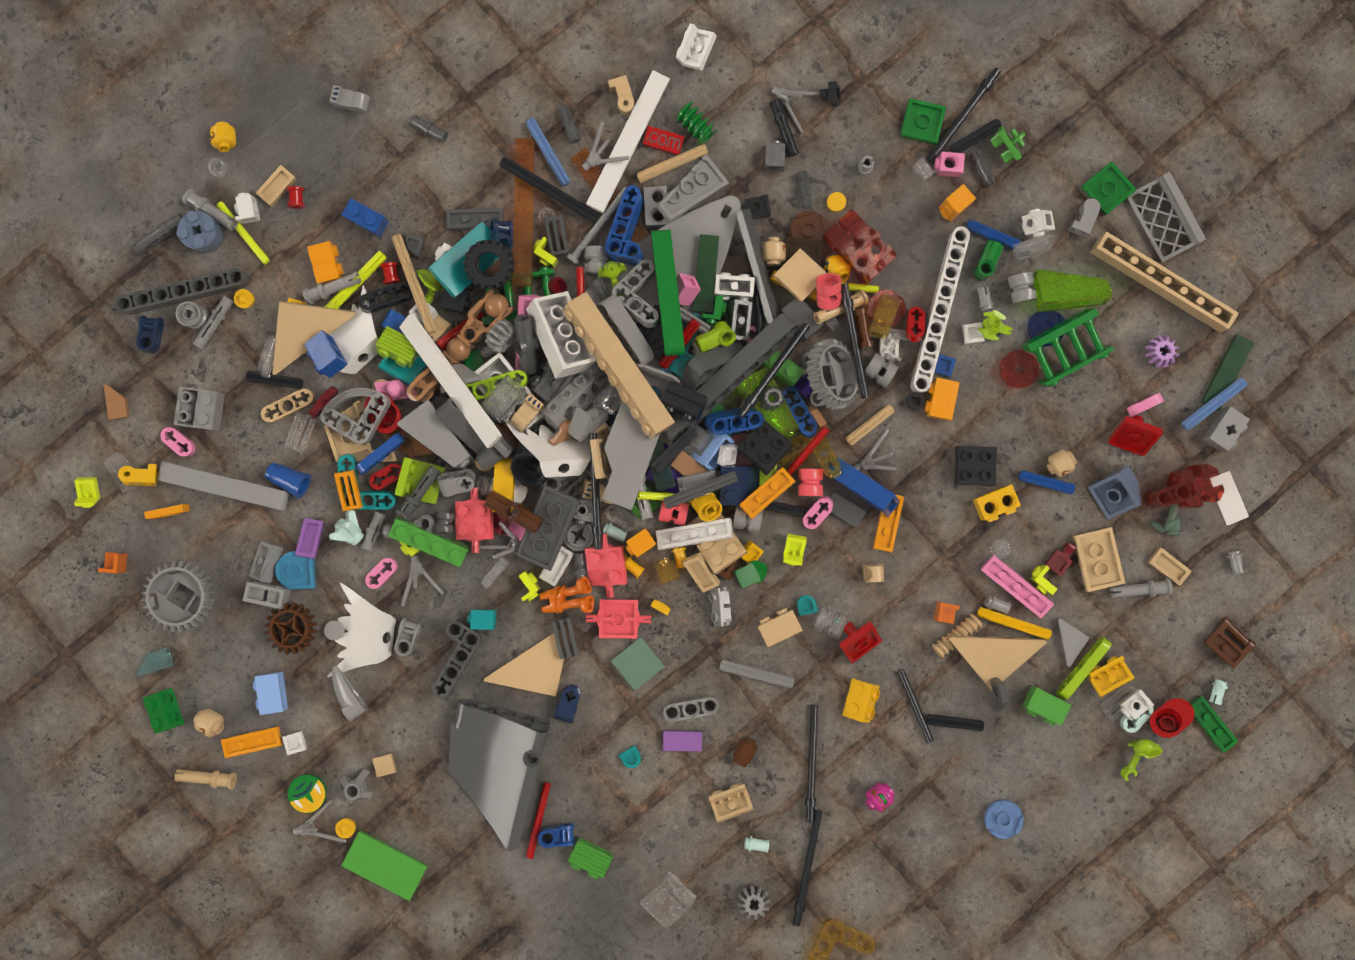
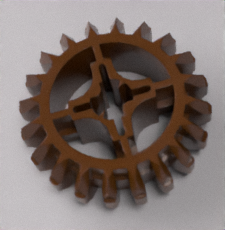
M288 602L284 604L283 609L277 608V610L271 611L273 616H267V620L270 623L264 625L269 630L265 631L264 634H270L271 637L267 641H274L272 648L279 646L278 652H282L285 649V654H290L291 651L293 654H297L298 649L302 652L305 651V646H311L310 641L316 639L311 634L317 633L318 630L313 629L317 622H312L311 619H314L315 615H308L311 611L309 608L304 610L303 604L298 606L296 602H293L290 605ZM294 613V616L289 621L280 620L284 614ZM301 619H302V621H303V623H304L305 629H303V628L300 626V620H301ZM288 625H292V629H294V631L290 632L291 628H289ZM278 628H280L282 631L281 637L278 633ZM294 635L302 637L296 644L288 643L289 639H292Z

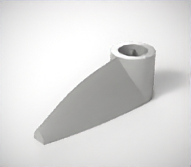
M337 665L333 667L332 679L336 696L344 716L349 721H353L366 712L368 708Z

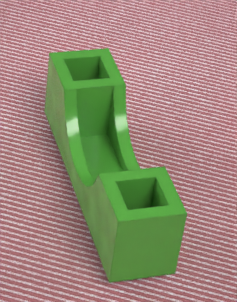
M396 516L388 534V537L461 567L468 551L467 545L451 538L431 533L400 516Z

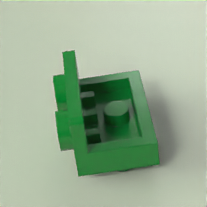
M716 295L713 315L702 313L701 319L710 327L720 322L721 316H725L727 302H723V296Z
M173 688L143 697L144 706L148 712L151 727L155 734L184 724Z

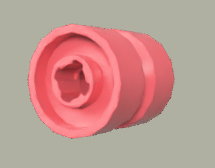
M833 273L818 276L816 278L817 306L825 310L838 308L842 301L841 277Z
M798 469V480L801 481V484L798 485V496H823V485L820 484V481L823 480V469Z
M662 501L658 521L666 523L673 521L675 525L685 526L690 503L685 502L667 509L664 501ZM675 509L679 511V513L673 514V510Z

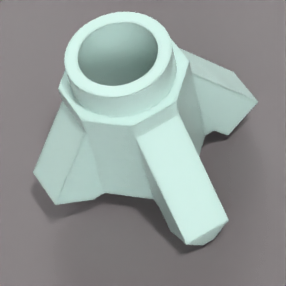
M347 510L346 518H341L334 526L335 532L330 533L329 538L330 540L344 541L353 546L361 541L364 534L359 528L354 510Z

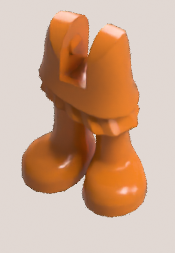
M580 577L577 579L575 586L567 588L564 584L563 586H557L540 593L539 599H549L550 605L541 607L542 613L559 614L565 609L580 608L583 613H591L594 608V598L592 595L566 600L568 596L591 593L592 587L586 577Z

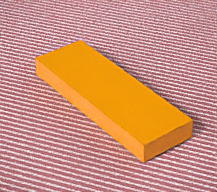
M782 467L741 502L739 506L752 520L794 484L795 480Z
M896 495L899 504L889 517L882 512L880 513L873 545L874 549L887 552L893 551L904 496Z
M279 726L221 739L224 758L283 745Z

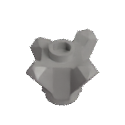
M363 769L355 779H351L346 775H343L340 782L344 787L346 801L350 804H353L355 799H370L373 792L367 788L365 781L370 773L368 770Z

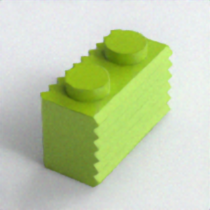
M386 326L376 342L378 354L384 358L390 357L394 359L401 367L408 366L411 368L419 355L404 334Z

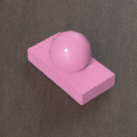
M399 380L375 383V390L386 393L393 401L409 399L407 395L408 386Z

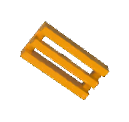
M355 471L334 473L342 511L362 508L363 505ZM348 476H350V480H351V484H352V488H353V492H354V497H355L356 505L354 504V499H353V495H352V491H351V487H350V483H349V478H348ZM340 477L344 479L350 506H347Z
M180 504L144 512L145 519H158L187 513L190 511L189 504Z

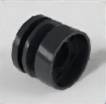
M520 443L511 461L510 469L513 476L519 482L528 486H540L546 483L549 477L543 475L540 461Z

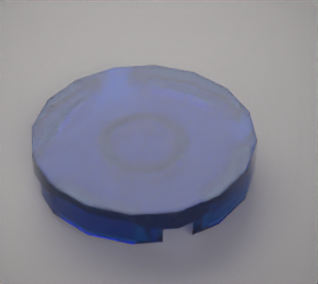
M1051 308L1041 309L1029 318L1027 333L1030 339L1065 321L1060 313ZM1063 334V335H1061V336L1059 337V338H1060L1059 342L1062 340V338H1063V336H1064L1065 334ZM1049 343L1043 345V347L1052 346V344Z

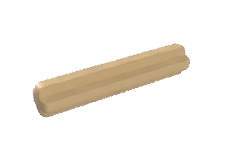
M888 404L845 438L848 444L854 445L895 412L894 408Z

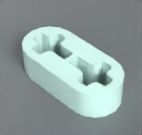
M1137 702L1133 705L1134 709L1137 710L1139 708ZM1150 707L1146 713L1133 720V727L1128 726V719L1123 715L1120 720L1121 727L1131 733L1138 731L1152 715L1153 707Z

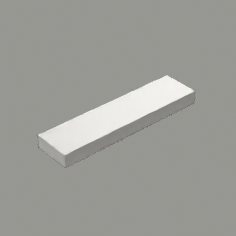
M731 518L655 531L659 551L734 538Z

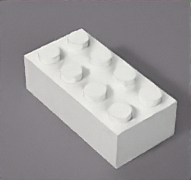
M568 291L535 298L526 309L528 315L532 317L534 330L555 379L588 371V368L597 362L595 356L587 350L584 340L576 334L574 325L564 315L563 309L567 302L571 301Z
M498 353L478 368L475 373L481 377V380H485L515 370L503 354ZM518 374L516 379L510 380V376L506 377L510 387H513L512 382L521 384L522 379ZM499 379L495 382L497 390L505 388L506 383L504 380ZM479 385L478 388L485 395L487 392L486 386ZM526 385L523 388L487 399L503 420L510 424L511 418L519 410L529 393L534 397L535 395ZM540 412L526 429H532L533 425H537L545 419L543 414Z

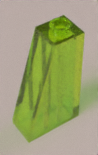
M1041 269L1033 273L1035 283L1032 286L1037 291L1038 299H1036L1038 313L1105 305L1112 297V288L1109 286L1107 279Z
M768 366L751 374L735 389L743 400L749 394H752L769 371ZM773 378L768 385H771L772 387L777 386V388L779 389L775 379ZM769 395L768 400L773 402L774 396ZM784 398V403L780 405V409H775V411H766L764 407L760 406L761 403L758 401L754 409L763 415L766 422L786 438L796 434L795 430L799 426Z

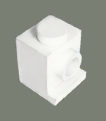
M249 193L238 194V197H235L236 204H234L235 212L239 215L235 217L236 221L241 224L261 221L256 198Z
M1136 689L1119 703L1122 707L1120 709L1122 714L1127 719L1131 718L1134 720L1154 706L1140 689ZM1135 702L1139 704V708L1137 710L1133 707V704Z

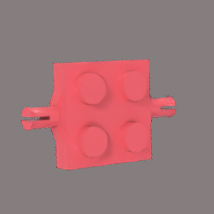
M473 488L470 491L471 499L455 502L456 540L471 541V553H480L479 541L494 539V520L492 509L484 505L485 501L478 499V488Z
M603 533L602 549L595 550L594 547L585 548L588 580L591 586L605 587L606 598H613V586L626 585L628 583L624 545L614 546L608 544L607 533Z
M600 599L598 614H586V618H593L586 619V622H597L599 638L637 639L639 624H651V620H644L651 619V615H640L638 600Z

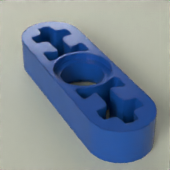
M786 387L782 391L785 407L801 434L806 438L814 437L818 430L816 421L797 389ZM788 392L790 394H795L793 395V399L795 401V404L793 406L791 399H786ZM796 408H803L805 414L802 417H797L794 414ZM805 419L809 426H814L812 428V432H809L808 430L804 431L806 429L805 423L803 422Z
M401 433L395 434L356 465L357 470L361 475L367 473L404 444L405 438Z

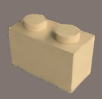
M786 607L777 611V615L772 618L767 616L759 620L760 624L757 627L767 647L803 631L792 609L788 610Z

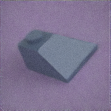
M1129 465L1109 473L1088 487L1108 520L1141 505L1139 483Z

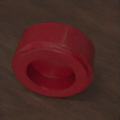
M555 277L549 280L548 290L551 295L566 292L567 284L563 278Z

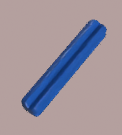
M969 219L965 228L989 240L997 241L1010 249L1016 250L1020 245L1019 239L972 219Z
M1024 470L1020 471L1018 476L1020 481L1064 493L1073 494L1075 491V484Z

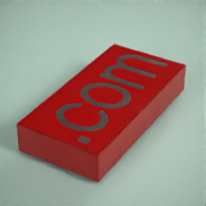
M648 126L643 146L679 155L684 136Z

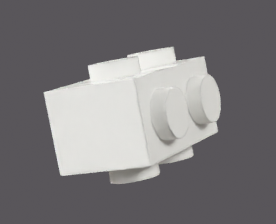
M725 272L720 273V275L716 274L714 297L716 295L723 296V301H729V298L740 301L752 300L755 277H750L748 274L731 276V273Z

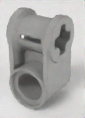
M469 468L440 474L437 476V481L442 495L450 497L455 494L471 491L475 485L476 474Z
M406 618L401 620L394 646L397 655L407 656L414 652L422 629L421 622L417 624L407 621ZM403 642H406L409 645V650L407 652H403L401 650V644Z

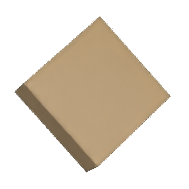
M392 753L372 758L377 777L397 772Z

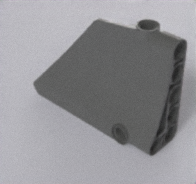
M469 699L458 700L455 717L452 720L449 731L448 771L484 815L508 851H513L520 844L550 721ZM533 753V754H535L537 757H536V758H532V757L529 756V754Z

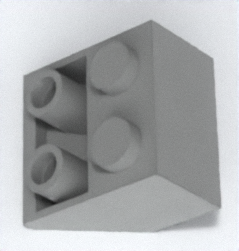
M179 387L173 425L220 431L225 394Z

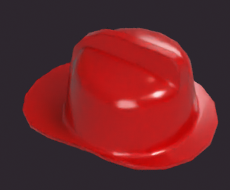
M390 396V407L377 428L383 434H390L399 429L400 427L397 423L402 420V413ZM372 397L366 398L364 409L367 407ZM378 398L377 402H379V405H384L382 399ZM372 408V410L380 413V411L377 410V408ZM371 413L367 416L373 424L376 420L375 415Z
M1171 699L1152 713L1149 720L1150 727L1158 736L1172 738L1192 723L1195 715L1194 709L1184 699Z

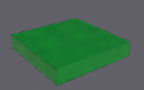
M909 98L900 137L937 145L946 107Z
M1112 161L1080 187L1090 199H1096L1100 203V211L1104 216L1137 190Z

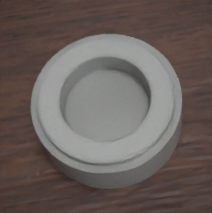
M330 621L324 627V634L330 640H338L345 633V627L340 621Z

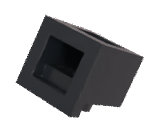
M768 194L745 199L744 204H742V210L750 209L753 220L770 217L771 210ZM758 204L760 208L755 210L752 206Z

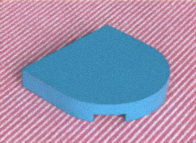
M296 551L285 553L276 563V578L286 588L292 590L316 588L314 559L297 557L295 555Z

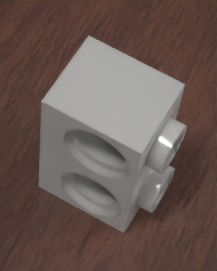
M667 186L644 187L646 229H660L669 224L665 217L661 221H656L653 218L655 214L661 213L658 210V206L670 193L667 192ZM657 194L663 197L660 202H655L652 198Z
M249 581L246 583L243 601L283 609L284 604L289 602L291 589L258 581Z

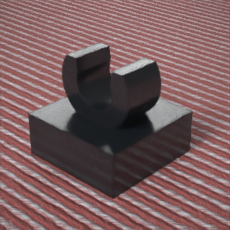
M836 81L828 82V89H820V98L823 101H829L832 106H840L839 84Z

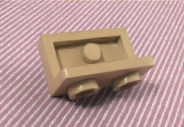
M734 784L730 786L729 790H718L708 797L717 823L754 810L745 784Z

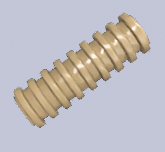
M970 614L969 618L966 617L964 622H960L961 625H956V629H951V633L948 632L946 635L972 636V632H977V628H982L983 626L974 614ZM947 636L941 637V641L938 640L937 644L932 645L934 651L942 658L945 657V654L948 655L950 650H954V646L947 639Z

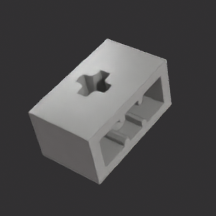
M1231 406L1225 407L1221 410L1202 440L1220 452L1231 451L1237 445L1236 440L1239 435H1242L1247 430V423L1250 419Z

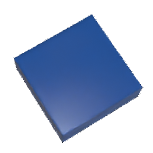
M939 354L934 373L951 378L956 359Z

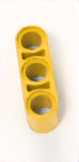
M503 457L494 466L493 490L514 501L515 477L510 469L513 457H507L506 459Z

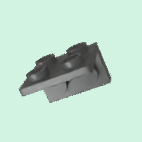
M544 358L539 364L540 369L537 373L531 374L528 378L527 387L550 403L567 386L575 374L555 379L547 358Z

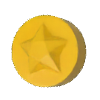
M246 289L238 290L234 295V303L242 309H249L255 302L254 295Z
M343 818L336 824L335 831L339 837L349 838L355 833L356 824L351 818Z

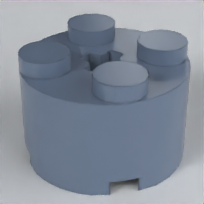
M189 211L181 218L176 233L180 241L198 253L213 252L220 247L223 241L220 223L204 212Z

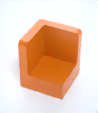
M105 552L104 567L98 568V572L126 573L128 553Z
M937 601L933 620L954 624L956 610H959L960 606Z

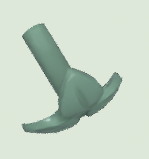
M1176 503L1171 504L1166 524L1160 525L1151 520V525L1159 532H1167V535L1170 536L1182 535V532H1177L1180 530L1179 518L1176 519L1179 505Z

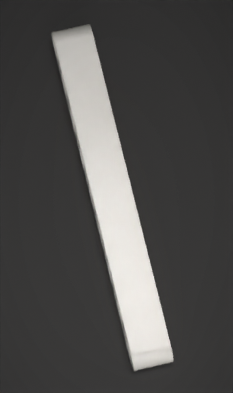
M957 227L948 239L923 340L911 379L910 387L915 393H923L931 386L970 238L969 230L965 227ZM955 234H962L963 241L957 240ZM951 251L957 252L959 256L957 260L951 257ZM947 269L954 273L953 278L946 276ZM941 288H946L949 291V296H943ZM937 306H941L944 309L943 315H939L936 312ZM932 324L939 327V333L932 332ZM927 343L934 345V352H929L926 349ZM922 361L929 363L930 368L928 371L922 369ZM918 379L924 381V389L917 387L916 382Z

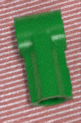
M991 240L987 241L978 265L974 268V275L977 279L986 280L995 272V266L1004 248L1001 243ZM981 266H985L988 269V274L982 272Z

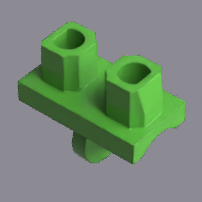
M1001 126L998 128V133L991 138L995 148L1004 143L1007 145L1008 149L1000 153L1005 163L1014 159L1018 161L1022 158V153L1015 143L1020 148L1025 145L1022 140L1026 135L1024 131L1017 133L1015 128L1012 129L1010 133L1013 138H1011L1005 128Z

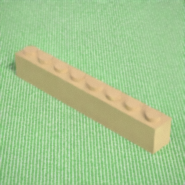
M1108 232L1099 236L1090 251L1091 254L1218 332L1229 330L1239 314Z
M587 292L567 302L563 309L566 319L574 325L576 334L584 340L589 353L595 356L599 368L605 371L610 384L618 390L621 400L627 403L631 415L639 421L644 434L653 439L669 429L675 421Z

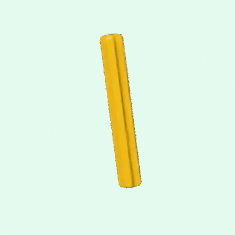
M979 607L977 611V616L1047 640L1051 637L1052 631L983 607Z

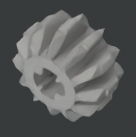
M505 319L498 320L486 335L485 342L493 351L498 353L505 352L516 338L515 326Z
M750 885V891L747 888H743L744 894L738 895L740 901L737 904L739 907H742L740 913H746V918L748 919L753 915L754 919L757 920V914L764 917V911H769L767 904L770 903V898H767V891L761 892V886L754 890V886ZM753 899H754V901L757 900V904H756V905H753V903H752V905H751V902H750V901L753 900Z

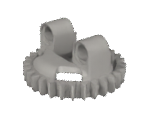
M836 339L819 341L802 358L803 366L808 372L807 379H809L810 387L813 390L810 395L811 403L815 407L826 406L827 408H832V410L846 408L855 402V399L858 398L857 393L860 392L854 356H851V350H847V345H842L841 341ZM836 351V355L843 361L838 363L831 356L830 352ZM823 367H830L834 386H827L823 376ZM848 386L845 392L846 396L840 398L842 387Z
M174 560L171 564L165 562L164 567L162 565L157 566L158 571H151L154 577L147 576L146 579L149 583L142 584L147 588L146 591L140 592L146 595V598L140 600L146 602L142 609L149 610L145 616L152 615L153 618L150 622L158 621L156 627L164 625L163 630L165 631L170 628L171 632H176L178 628L179 632H184V629L192 630V626L198 627V621L204 622V617L210 615L208 611L213 609L212 605L215 601L214 598L210 597L215 591L209 590L213 583L207 584L206 582L210 579V576L203 577L205 570L198 572L199 565L192 568V562H188L185 566V560L179 561V564L177 560ZM178 570H179V571H182V572H180V573H174V574L171 573V572H175V571H178ZM180 584L195 592L185 609L168 600V598L174 595ZM152 593H155L157 595L159 603L158 610L153 609V607H155L156 605L154 602V597H150Z

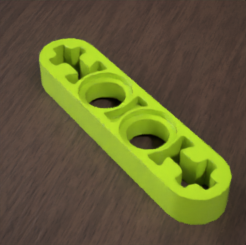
M515 370L466 386L468 389L472 387L475 399L480 401L523 388L528 383V377L523 371ZM517 374H519L521 377L524 376V379L521 380V384H518V382H512L511 384L513 385V387L509 386V381L506 378L510 376V380L516 379ZM499 379L504 380L506 383L505 388L502 390L495 388V382ZM479 385H485L487 388V392L483 396L478 395L476 392Z
M1104 636L1099 638L1059 686L1056 695L1064 701L1067 700L1110 649L1112 643Z

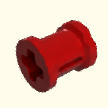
M288 186L289 203H287V207L293 209L305 208L303 203L305 188Z
M387 262L380 265L385 279L383 284L390 285L400 282L396 270L397 262Z

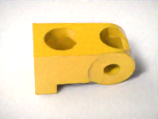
M148 464V469H134L131 466H124L118 471V477L125 485L157 486L158 466L156 464Z

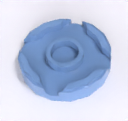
M996 800L985 811V826L997 838L1008 839L1017 835L1023 827V814L1020 808L1010 800Z

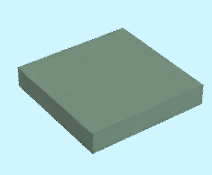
M639 637L611 660L635 691L665 667L642 637Z

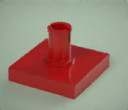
M1134 415L1132 418L1125 416L1108 438V444L1144 457L1162 436L1163 429L1143 422V417L1139 415Z
M870 621L859 630L854 626L853 622H849L843 627V631L849 637L842 641L839 646L853 664L880 644L882 639Z

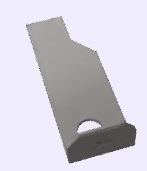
M645 364L636 365L649 385L656 387L660 391V401L670 382L680 383V380L674 375ZM623 401L604 447L612 473L602 500L632 510L659 435L653 439L645 435L641 424L631 415L629 406Z

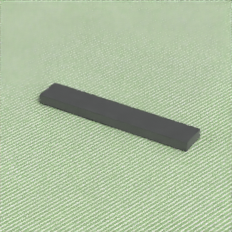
M743 209L737 211L736 216L755 277L766 321L770 324L780 314L765 261L762 259V251L750 209Z

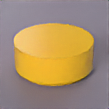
M840 192L830 194L827 199V207L832 212H840L846 205V198Z

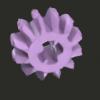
M1158 335L1155 339H1150V345L1145 347L1149 351L1145 356L1151 357L1148 363L1155 362V367L1162 365L1164 368L1168 367L1169 364H1174V358L1179 356L1175 352V350L1179 349V346L1173 345L1176 340L1172 339L1169 341L1168 335L1163 338L1161 335ZM1160 348H1162V351H1164L1163 355L1161 354L1162 352H1160Z

